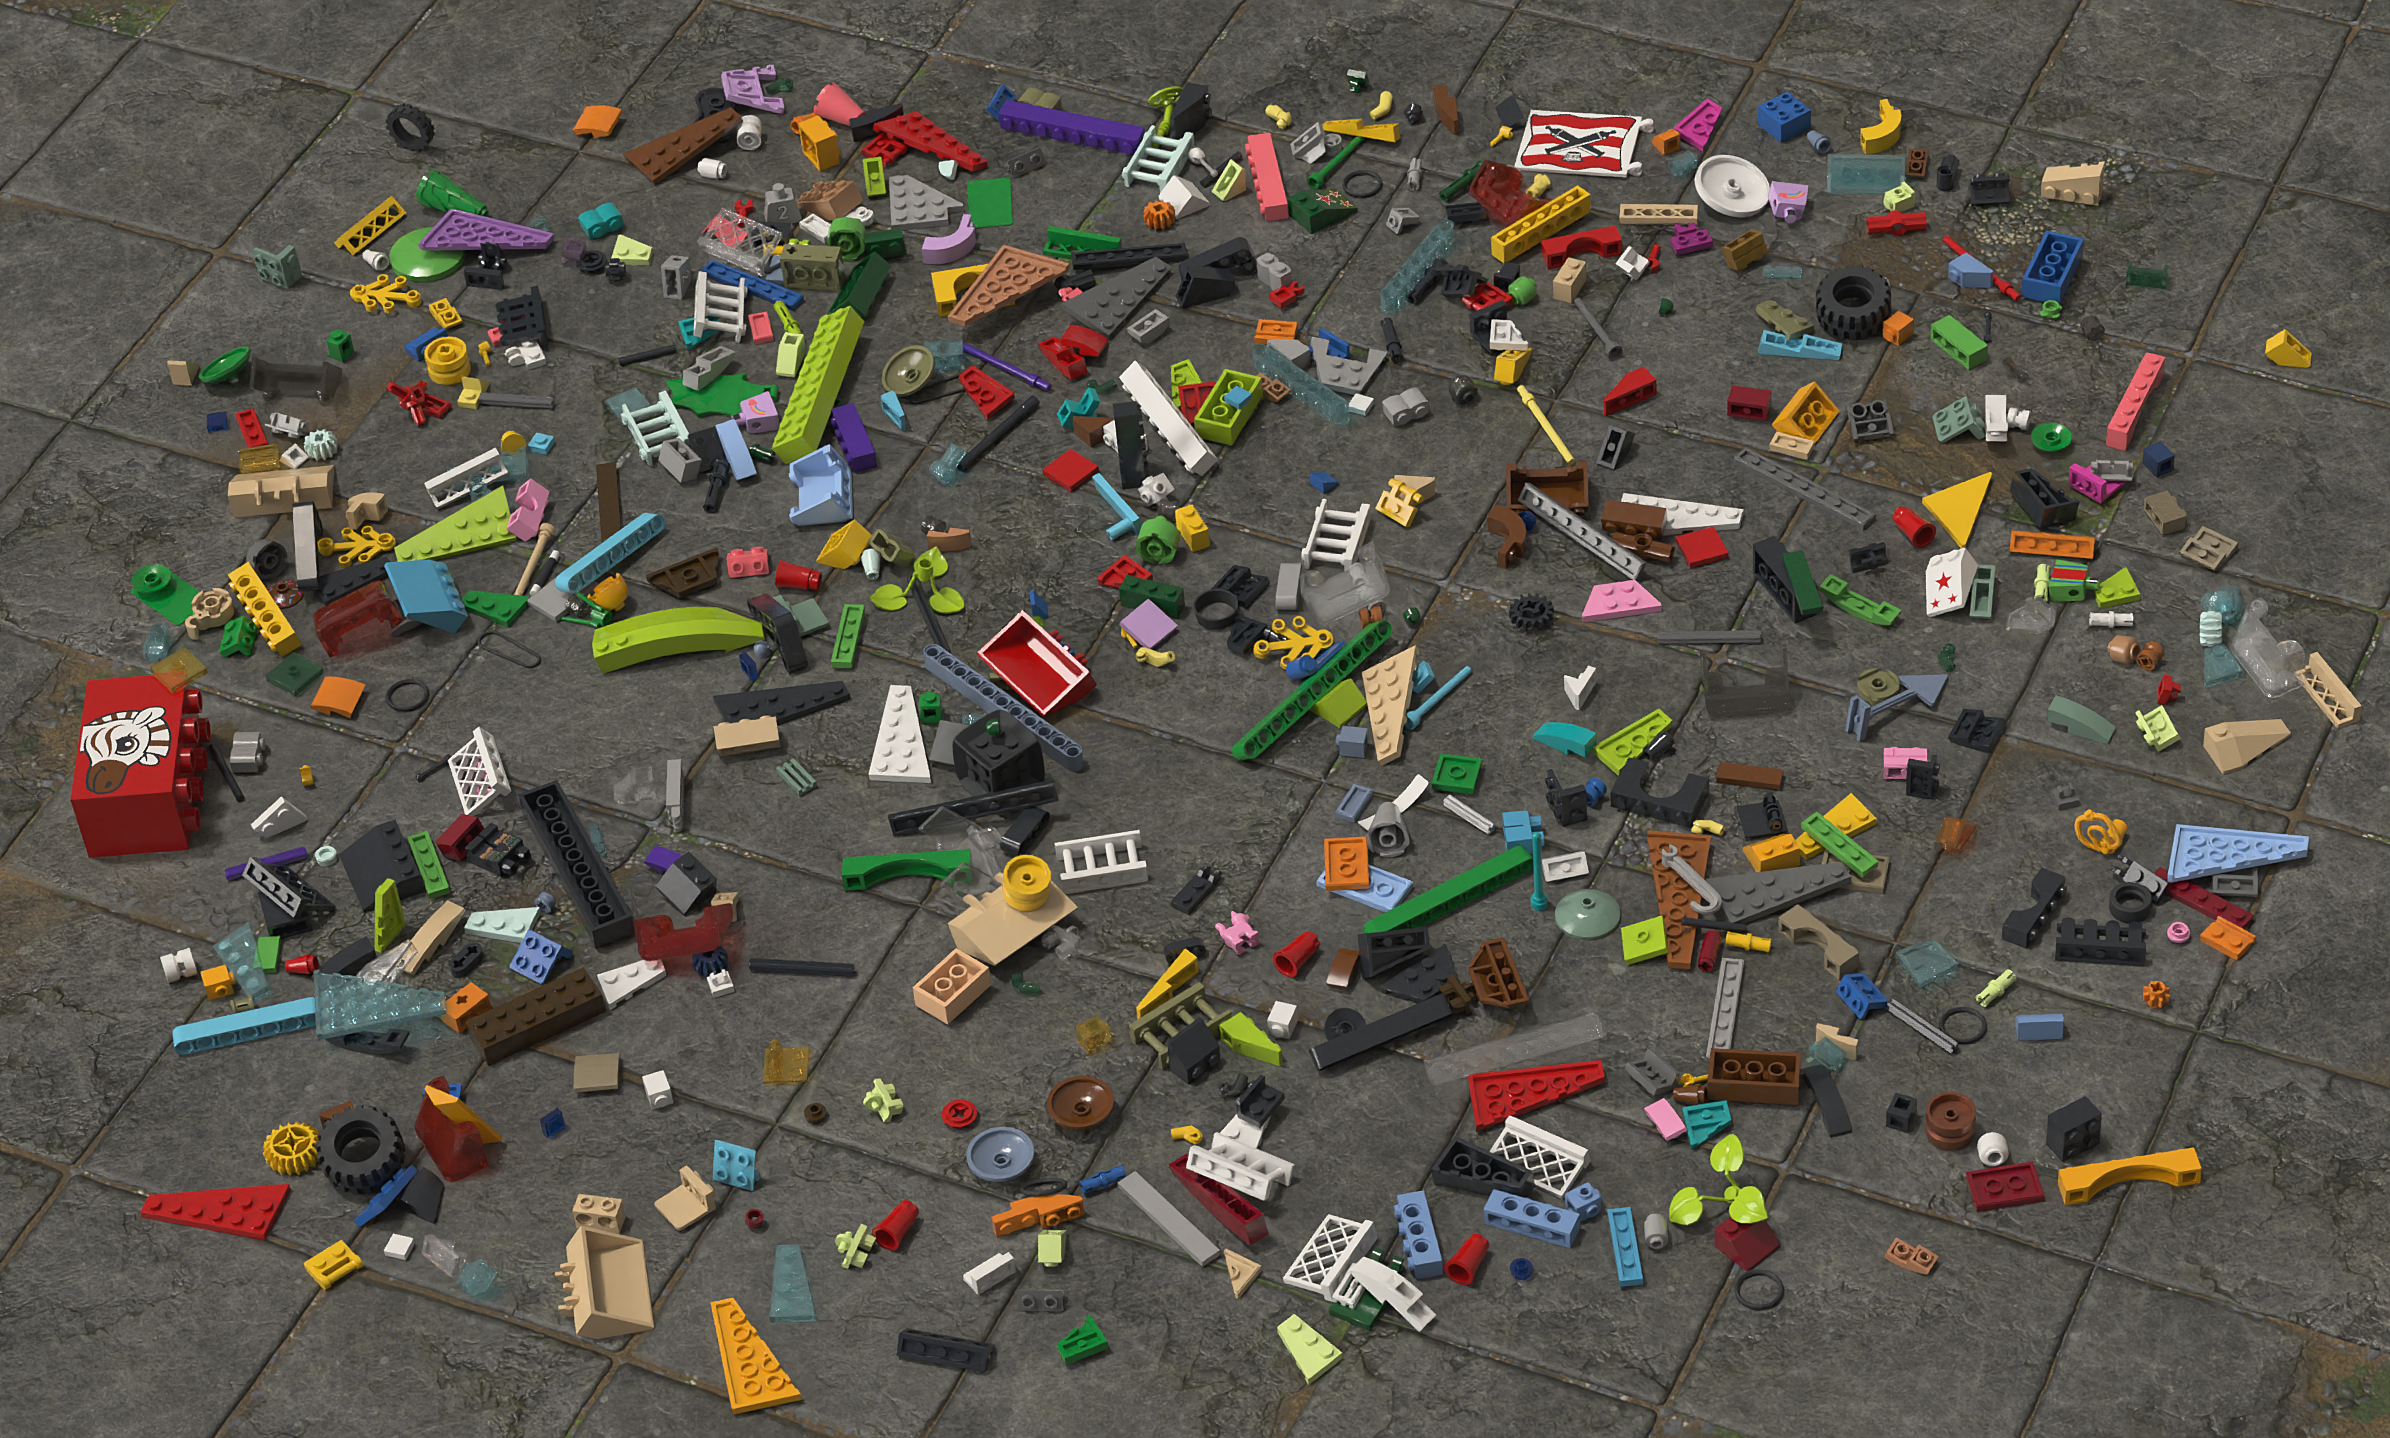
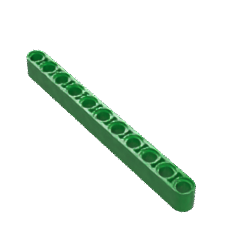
M1386 620L1368 624L1244 735L1232 748L1234 758L1238 761L1253 759L1263 752L1385 642L1392 634L1391 624Z

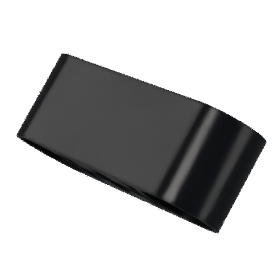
M1035 806L1025 808L1003 835L1000 842V850L1014 856L1024 855L1048 825L1050 813Z

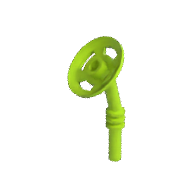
M1168 87L1156 92L1149 98L1148 103L1150 106H1164L1166 108L1164 120L1161 122L1156 136L1164 137L1171 129L1170 116L1174 109V102L1179 99L1183 91L1182 87ZM1152 143L1151 147L1155 149H1158L1160 146V144Z

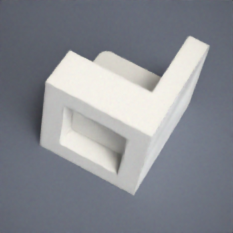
M1631 246L1625 250L1616 262L1618 268L1634 280L1639 278L1649 264V261L1637 254Z

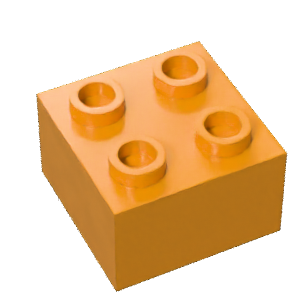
M817 115L798 123L803 153L820 172L840 164V150L836 142L838 141V136L834 130L832 131L826 121H823Z

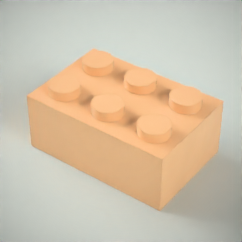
M956 948L913 987L915 1005L944 1023L949 1024L991 986L989 967Z

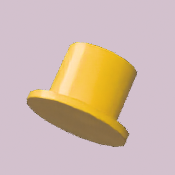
M514 431L506 432L502 436V452L508 457L520 456L526 449L524 437Z

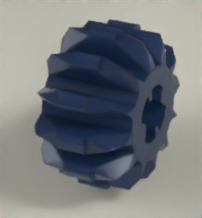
M714 942L711 945L704 943L703 947H697L696 952L692 953V967L699 976L704 975L707 979L711 973L716 975L728 968V953L721 944L716 946Z

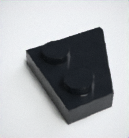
M1236 614L1234 617L1235 625L1231 627V635L1228 637L1227 647L1228 650L1244 655L1263 637L1268 624Z

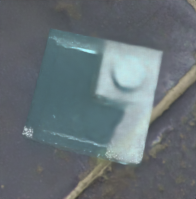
M1934 940L1921 942L1896 952L1897 960L1920 988L1958 968L1956 960Z

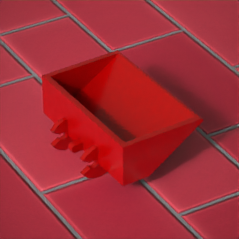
M1022 610L977 655L1044 717L1083 699L1097 684L1090 672L1085 668L1088 660L1084 658L1085 655L1083 653L1073 657L1069 653L1072 648L1068 644L1064 647L1059 644L1062 636L1058 635V630L1048 634Z

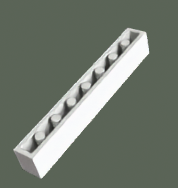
M1134 361L1119 377L1124 383L1122 387L1128 393H1132V400L1137 401V404L1142 406L1140 409H1142L1146 416H1150V423L1159 428L1158 433L1168 440V446L1177 451L1176 456L1186 463L1185 468L1192 474L1196 472L1203 476L1218 460L1147 368Z

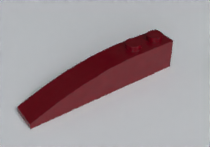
M1188 1154L1168 1164L1170 1170L1193 1196L1222 1224L1251 1246L1269 1235L1264 1214L1229 1186L1187 1169Z

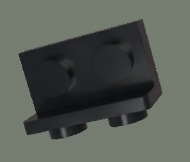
M1933 754L1930 762L1909 758L1906 779L1907 796L1931 800L1933 792L1938 791L1939 779H1936V776L1939 775L1940 763H1937V755Z
M1260 1075L1250 1083L1248 1090L1238 1097L1236 1101L1237 1118L1261 1128L1285 1099L1284 1093L1266 1085L1265 1076Z

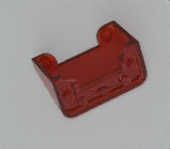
M1485 159L1470 185V195L1507 227L1553 200L1550 198L1545 200L1538 199L1519 190L1523 181V175L1515 166Z
M383 581L372 582L320 608L312 617L317 637L329 657L339 653L337 649L338 644L344 643L341 635L376 617L380 623H383L384 620H390L393 625L403 621L390 590Z
M726 903L703 908L704 915L700 919L695 920L696 926L674 930L671 918L666 915L633 920L640 957L645 961H654L718 949L733 919L732 904Z
M444 1075L428 1083V1086L449 1094V1084ZM425 1091L414 1128L417 1137L446 1181L455 1182L489 1167L480 1131L476 1125L470 1121H463L454 1125L451 1119L434 1105Z

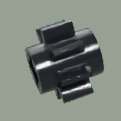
M610 258V263H605L606 277H611V281H621V276H626L625 262H620V258Z

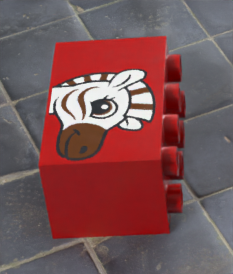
M186 672L87 680L70 801L89 858L189 850L191 832L200 831V813L198 807H194V802H202L204 800L203 780L201 777H198V772L207 771V753L205 747H201V743L210 742L211 726L208 717L199 718L198 713H202L203 710L202 693L200 688L191 689Z

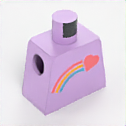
M1772 181L1768 198L1774 215L1785 218L1787 223H1794L1796 219H1801L1806 205L1808 185Z
M769 391L742 401L740 403L741 413L731 415L732 420L735 419L737 426L745 424L750 434L779 430L780 428L778 413Z

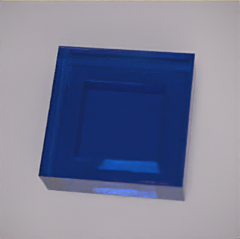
M226 411L207 414L208 432L228 429Z
M746 651L739 654L742 671L750 680L758 678L756 663Z
M559 1108L554 1109L540 1119L542 1132L547 1138L565 1127L563 1114Z

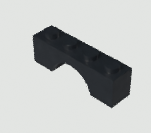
M2041 867L2032 880L2031 897L2037 904L2027 910L2011 911L2002 926V940L2025 949L2031 941H2035L2039 928L2045 926L2050 912L2053 913L2055 911L2058 900L2060 898L2063 899L2066 894L2065 876Z

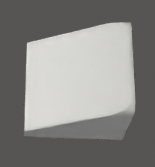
M294 444L282 454L279 461L293 469H297L309 459V456Z

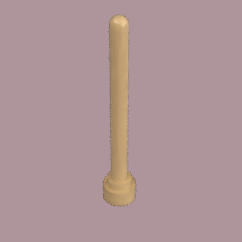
M541 524L538 530L539 540L514 595L523 596L546 542L551 540L556 532L551 524Z

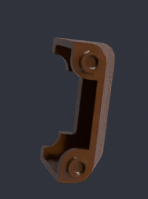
M1577 461V466L1571 468V465H1567V468L1528 470L1527 466H1523L1522 470L1516 467V463H1506L1507 508L1517 513L1520 517L1524 515H1538L1518 501L1525 483H1531L1578 516L1584 515L1589 510L1587 461Z

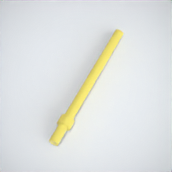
M1520 385L1517 391L1522 396L1523 403L1531 409L1568 465H1573L1575 459L1537 406L1536 399L1531 393H1528L1523 385Z

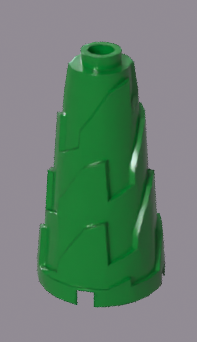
M430 170L427 173L431 175L429 177L423 176L416 192V197L420 198V200H416L419 204L444 212L455 209L488 217L489 210H487L486 205L453 183L450 178L439 171Z

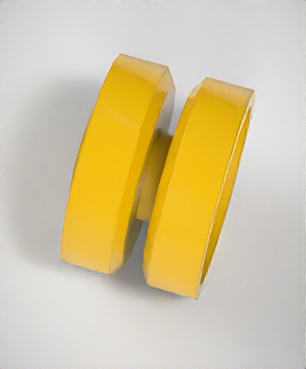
M442 337L427 345L425 360L428 365L429 377L437 384L451 385L461 382L462 377H468L471 365L467 347L462 340L456 337Z
M1021 855L1010 860L1004 868L1002 895L1005 901L1012 908L1020 911H1032L1044 905L1050 891L1051 871L1048 865L1041 858L1033 855Z

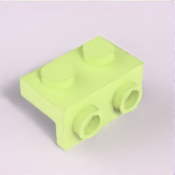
M2163 706L2144 716L2140 710L2136 712L2139 718L2136 721L2142 732L2146 731L2147 734L2144 737L2149 746L2154 745L2158 752L2181 739Z

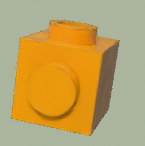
M226 964L201 971L209 1001L234 994L232 985L236 984L233 972L228 973Z

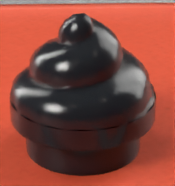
M1408 104L1404 110V115L1411 124H1414L1423 116L1422 107L1418 104Z

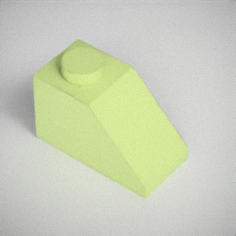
M1043 1230L1038 1235V1262H1044V1266L1053 1267L1058 1266V1263L1064 1260L1066 1230Z

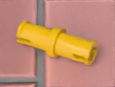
M1728 931L1725 945L1742 947L1746 951L1753 949L1769 953L1771 939L1755 937L1750 933L1743 935Z

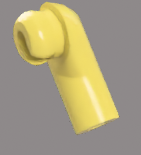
M1696 820L1691 829L1693 833L1702 835L1705 829L1721 836L1724 833L1725 826L1711 820Z

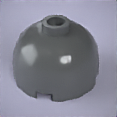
M270 539L258 540L253 543L246 555V562H249L257 576L272 580L282 573L285 568L284 561L287 559V552L284 546Z

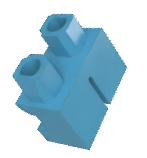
M1528 811L1502 812L1506 850L1508 851L1521 845L1529 853H1533L1532 835L1534 832L1531 831L1542 830L1541 816L1529 817ZM1540 831L1539 833L1541 834V846H1544V834L1543 831Z

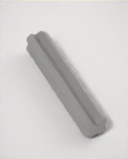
M1452 795L1444 798V806L1485 833L1491 834L1494 832L1495 824Z

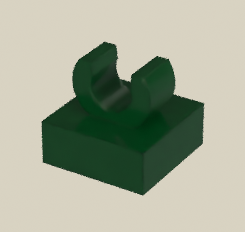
M1348 70L1347 78L1350 87H1352L1351 92L1359 93L1361 87H1368L1369 79L1366 72Z

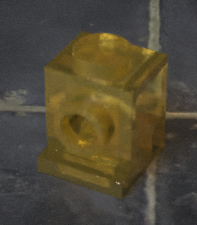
M1098 1015L1075 1026L1077 1042L1088 1055L1092 1053V1049L1110 1041L1111 1028Z

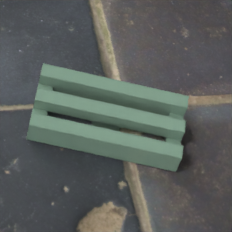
M794 758L790 760L789 764L785 762L782 768L780 766L776 767L777 774L799 796L817 787L816 781ZM788 771L794 777V779L798 783H800L804 788L801 789V787L786 772Z

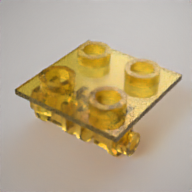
M771 1040L768 1048H765L763 1083L807 1081L809 1046L782 1048L779 1040Z

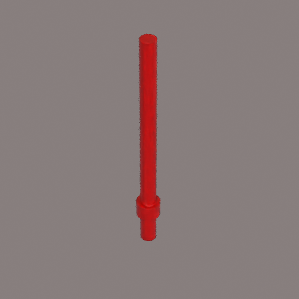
M1948 235L1943 238V242L1960 256L1964 253L1971 255ZM1993 273V283L1999 287V290L2004 295H2009L2016 302L2020 301L2022 296L2013 289V286L2007 281L2004 282Z

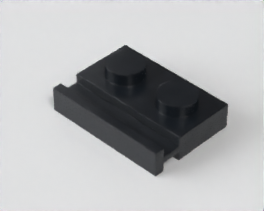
M1483 201L1445 205L1448 223L1461 224L1465 221L1480 222L1483 219H1487Z

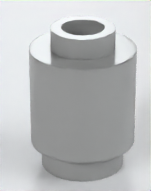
M1660 1214L1649 1215L1644 1222L1645 1243L1653 1249H1660L1668 1244L1667 1221Z

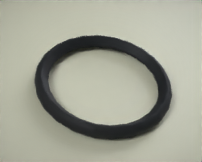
M1370 170L1351 172L1346 175L1342 182L1344 191L1354 197L1374 195L1382 186L1381 177ZM1370 174L1378 180V186L1371 192L1359 194L1351 192L1347 188L1346 182L1354 175Z
M404 679L394 683L386 692V702L395 710L410 711L426 702L429 690L422 681ZM416 683L423 687L424 697L413 706L399 707L390 700L392 690L401 684Z
M1955 1007L1942 1015L1939 1021V1028L1958 1043L1964 1044L1979 1040L1986 1032L1987 1023L1984 1016L1977 1010L1970 1007ZM1967 1011L1979 1017L1982 1022V1029L1979 1034L1972 1038L1958 1039L1946 1032L1944 1021L1947 1016L1954 1012Z
M1041 1178L1023 1184L1020 1192L1026 1196H1046L1061 1192L1067 1187L1068 1183L1062 1178ZM1044 1183L1063 1184L1059 1187L1043 1191L1025 1190L1028 1187Z
M1755 1269L1739 1276L1734 1286L1736 1298L1743 1305L1753 1309H1766L1780 1301L1784 1287L1780 1278L1774 1273L1763 1269ZM1764 1274L1777 1282L1779 1292L1773 1301L1767 1304L1756 1305L1742 1298L1739 1292L1740 1283L1750 1275Z

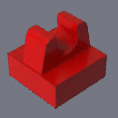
M2163 675L2157 688L2158 704L2165 705L2167 700L2177 701L2178 693L2181 692V684L2172 681V676Z

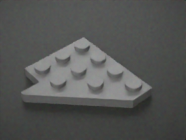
M908 175L889 177L892 229L900 228L901 230L946 226L949 225L948 213L964 211L961 202Z

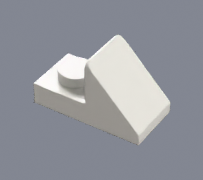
M1588 666L1578 679L1567 675L1564 676L1565 692L1576 710H1580L1596 684V668Z

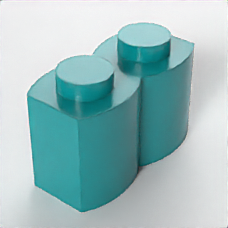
M612 202L602 204L595 210L586 211L578 217L580 227L589 239L599 238L607 232L620 229L624 225L622 215Z

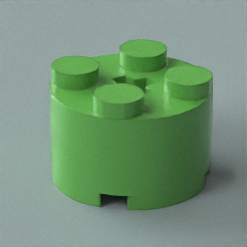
M851 217L835 218L829 227L826 245L841 247L843 261H853L864 252L866 229L862 221Z
M1163 516L1149 519L1141 526L1136 541V552L1147 562L1159 561V564L1169 563L1174 558L1181 531Z

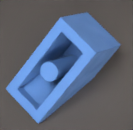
M1968 253L1962 254L1949 263L1948 278L1961 287L1990 288L1993 286V270Z

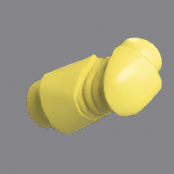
M1269 105L1266 108V115L1277 121L1276 125L1279 128L1284 129L1286 125H1290L1292 119L1290 112H1284L1277 105Z
M1537 174L1535 176V183L1526 190L1529 199L1539 198L1545 189L1551 187L1550 179L1546 175Z

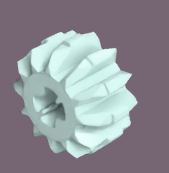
M317 429V432H310V436L305 437L304 448L310 459L315 458L316 461L319 459L325 460L327 457L332 458V454L337 453L338 441L332 431L327 432L326 429L319 431Z
M2208 611L2202 612L2200 615V643L2202 646L2214 647L2220 646L2222 643V615L2220 612Z

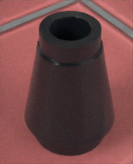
M1659 732L1643 753L1651 761L1671 750L1675 741L1668 732Z

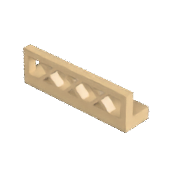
M1621 204L1620 223L1675 225L1677 223L1689 225V223H1695V225H1698V205Z
M2318 652L2310 654L2309 665L2294 670L2293 675L2337 729L2360 721L2361 704ZM2311 672L2314 679L2305 678L2303 675ZM2314 686L2324 688L2325 692L2315 691ZM2325 700L2334 701L2336 706L2327 705ZM2336 713L2346 715L2348 718L2339 720L2336 717Z

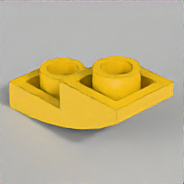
M446 298L429 305L430 312L443 328L448 329L463 323L456 309L451 307Z

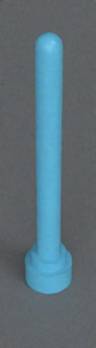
M1469 666L1464 667L1416 711L1407 712L1405 714L1407 722L1404 726L1409 730L1417 727L1421 717L1465 679L1472 669Z

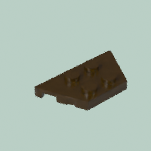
M716 547L647 574V581L678 598L717 584L719 564L718 548Z

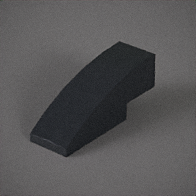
M902 103L867 110L866 116L849 119L853 141L858 142L881 134L882 130L879 133L873 130L874 124L896 118L897 116H903Z
M367 936L361 938L332 956L311 978L319 992H324L360 976L359 969L378 961L376 951Z

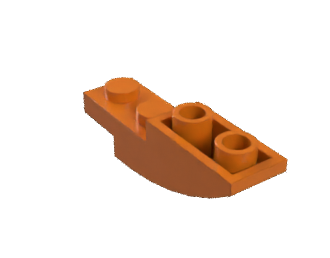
M1057 1194L1034 1196L1011 1202V1210L991 1218L993 1231L996 1237H1000L1040 1223L1042 1229L1055 1226L1064 1221L1085 1215L1082 1197Z

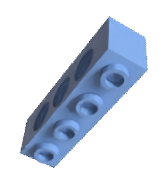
M1493 1189L1484 1207V1224L1571 1248L1580 1229V1214Z
M1424 1190L1397 1195V1205H1394V1213L1396 1219L1400 1218L1401 1220L1398 1223L1400 1236H1405V1240H1403L1404 1252L1410 1255L1407 1258L1409 1271H1414L1416 1280L1443 1275L1442 1258Z

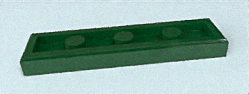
M1803 550L1782 553V559L1802 615L1823 612V606Z

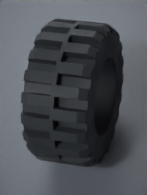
M1848 265L1846 268L1839 267L1835 269V272H1829L1819 282V286L1816 289L1818 322L1821 323L1823 329L1828 330V333L1833 336L1838 335V338L1866 339L1868 335H1875L1877 330L1881 331L1883 329V322L1890 318L1891 289L1889 283L1880 273H1874L1873 269L1869 267L1865 269L1860 265H1857V267H1852V265ZM1847 298H1861L1869 302L1864 306L1856 308L1845 307L1839 304L1840 301Z
M356 1105L355 1109L347 1107L344 1109V1112L340 1114L338 1112L332 1115L333 1119L331 1121L327 1120L324 1123L323 1127L325 1130H320L317 1136L319 1140L316 1142L317 1157L326 1178L329 1179L334 1187L339 1186V1189L344 1192L351 1190L352 1194H360V1191L368 1194L372 1193V1189L377 1188L380 1190L384 1186L383 1184L394 1180L393 1174L402 1168L400 1164H403L405 1160V1144L395 1120L388 1116L387 1112L382 1109L377 1112L374 1106L364 1108L363 1105ZM372 1137L381 1142L377 1152L368 1160L353 1163L341 1158L344 1148L357 1138Z

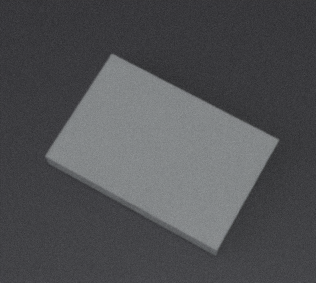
M555 578L530 597L527 603L528 606L557 622L562 616H565L583 602V600L577 596V593L557 590ZM593 581L578 593L587 597L589 593L590 595L594 593L593 589L598 586V583Z

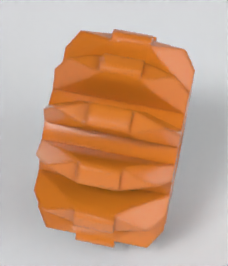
M1155 200V203L1150 202L1148 206L1144 207V221L1149 228H1155V230L1161 228L1164 230L1165 227L1170 228L1171 224L1175 223V209L1170 202H1164V200L1158 202Z

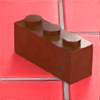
M1606 499L1601 518L1602 531L1609 533L1618 532L1631 536L1643 533L1648 534L1652 539H1662L1667 523V508Z

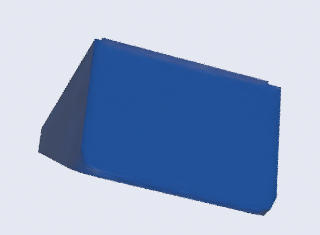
M1326 472L1310 474V484L1323 494L1339 484L1336 479Z
M1031 590L1029 593L1033 618H1047L1049 616L1047 603L1034 590Z

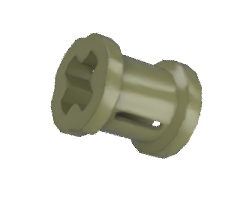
M252 995L238 1001L230 1000L233 1014L255 1009Z

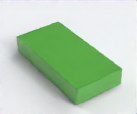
M280 936L259 937L254 964L255 974L277 973L281 947Z

